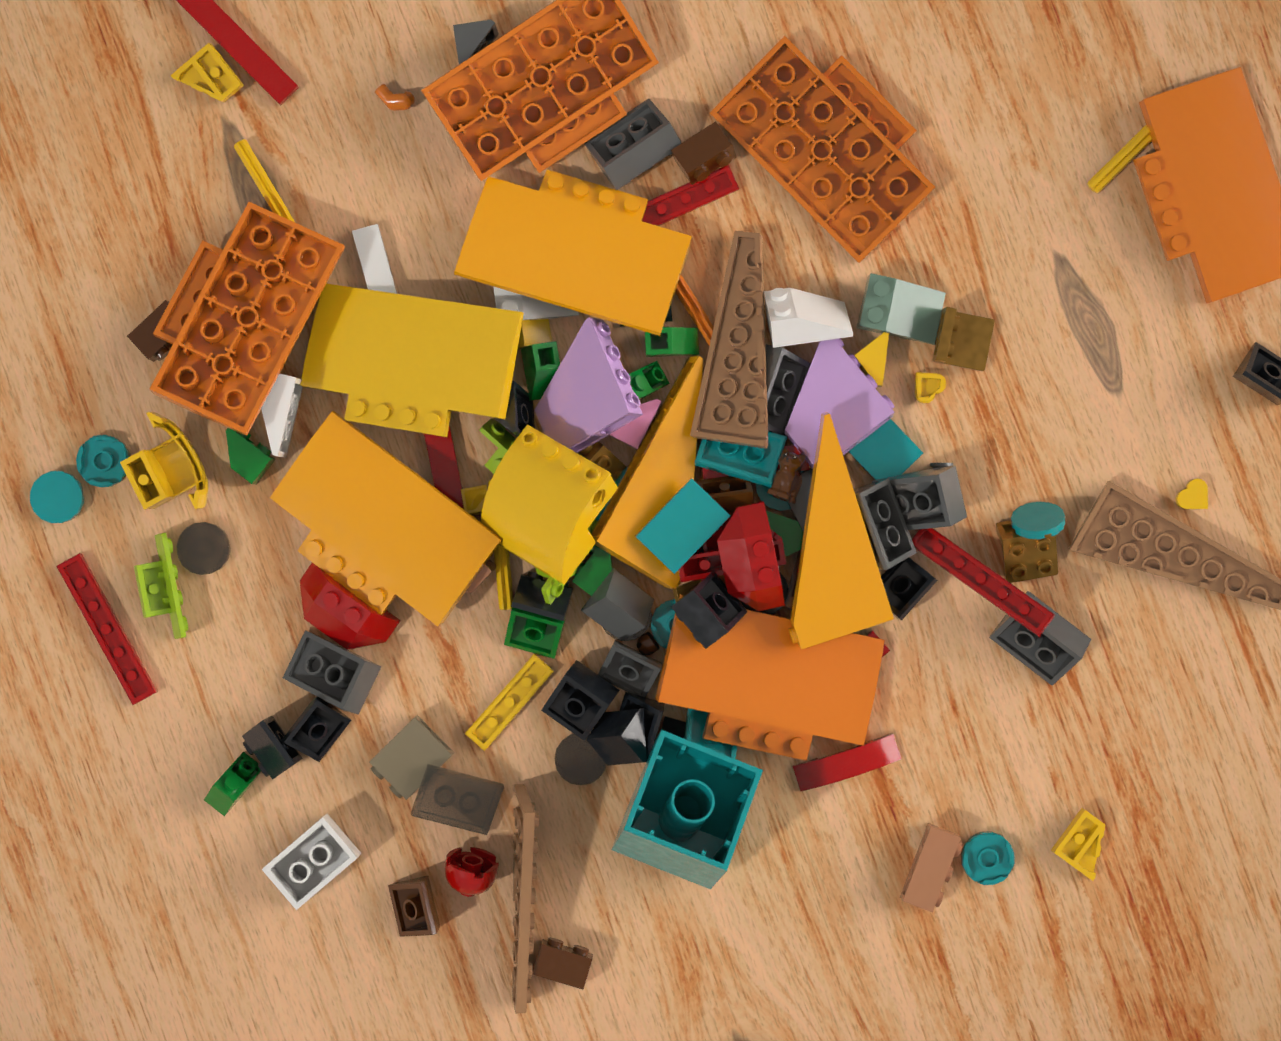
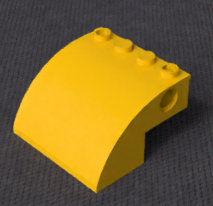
M527 424L505 453L490 481L483 503L481 523L502 539L499 543L500 546L565 585L595 545L596 541L589 532L588 527L618 487L609 471Z

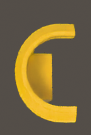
M147 412L146 414L153 428L165 430L172 438L150 450H141L120 462L143 509H155L196 487L195 493L188 496L195 509L204 508L207 504L208 480L195 449L174 422L158 413Z

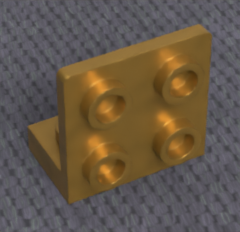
M945 307L942 309L932 362L984 371L995 323L994 319L956 312V308Z
M1011 520L996 523V532L1003 549L1005 579L1008 582L1014 583L1058 574L1056 535L1051 536L1050 533L1045 535L1043 539H1027L1015 533Z

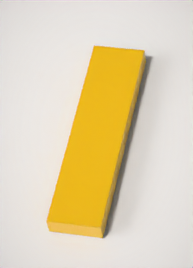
M534 653L466 731L465 735L485 751L554 670Z

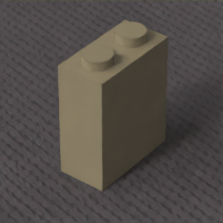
M417 715L369 763L372 765L370 769L379 779L385 778L391 784L389 788L398 798L403 796L407 800L454 752Z

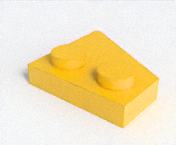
M207 43L170 75L173 79L221 102H226L244 86L211 43Z
M1081 808L1051 851L1094 881L1096 877L1094 872L1096 859L1100 857V841L1104 836L1106 825Z

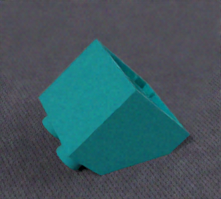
M661 730L630 799L611 850L711 890L728 870L763 770Z

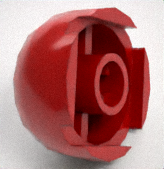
M462 847L451 850L446 855V879L449 885L463 896L472 897L489 890L495 882L499 862L496 863V856L487 850L470 847L471 852H461Z

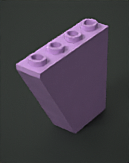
M592 317L584 321L535 408L544 434L576 453L643 415L640 409V400L630 385V376L623 368L619 359L621 357L620 352L610 337L611 331L604 320Z
M840 338L819 342L785 429L787 438L801 455L806 456L805 460L812 469L822 413H830L843 455L890 420L895 413L893 411L895 406L886 395L881 396L875 389L878 387L875 380L869 374L865 376L859 369L861 364L852 353L848 355L842 348L844 343Z

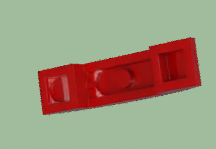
M894 734L868 741L864 746H856L819 759L815 758L792 767L800 791H805L881 768L901 760Z

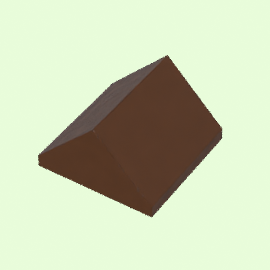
M429 876L388 885L400 937L437 934L440 923Z

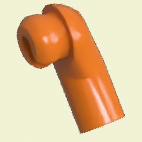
M382 84L375 90V94L393 111L407 110L415 102V97L411 92L393 94L385 84Z

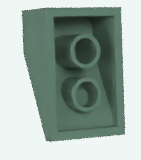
M870 273L867 277L857 328L881 334L887 332L890 336L935 345L946 293L903 280Z

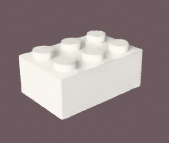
M327 813L269 862L262 871L297 910L361 855V852Z

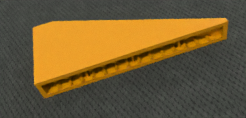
M700 356L688 357L629 464L625 475L618 485V489L613 494L591 533L596 541V546L664 588L670 589L682 583L680 582L679 570L674 574L635 536L690 478L694 480L697 438L690 436L702 381L703 358Z
M828 412L822 413L791 613L793 627L788 629L793 644L798 643L801 649L894 619L832 418Z

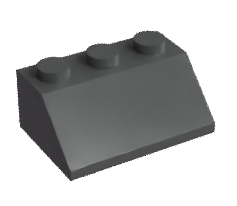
M647 99L629 111L626 116L585 142L584 145L606 178L618 190L644 171L649 170L666 156L671 155V150L681 144V141L667 118L650 99Z
M766 344L768 431L786 436V426L811 363L782 347L773 348L772 345Z
M889 478L854 490L878 568L887 570L916 554V549Z
M1027 591L1025 594L1055 614V617L1041 636L1038 637L1006 614L989 638L1053 686L1083 658L1091 638L1031 592Z

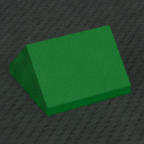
M512 607L504 645L555 659L565 620L561 621Z

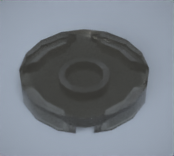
M208 522L194 523L185 528L179 536L176 546L177 556L181 564L190 572L199 575L212 574L222 569L229 559L231 547L228 536L223 529L215 524Z
M574 733L562 739L556 749V769L561 777L571 784H591L599 779L605 771L606 763L587 740H582Z

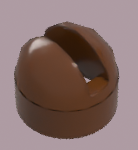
M649 632L643 634L636 644L639 652L644 655L653 654L660 649L658 643Z

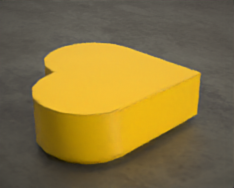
M915 373L914 395L916 400L922 404L930 403L936 394L943 392L946 388V379L941 374Z
M1198 478L1188 481L1186 488L1177 493L1175 498L1176 504L1182 509H1208V486L1206 482Z

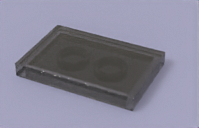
M428 764L411 815L487 835L504 785Z

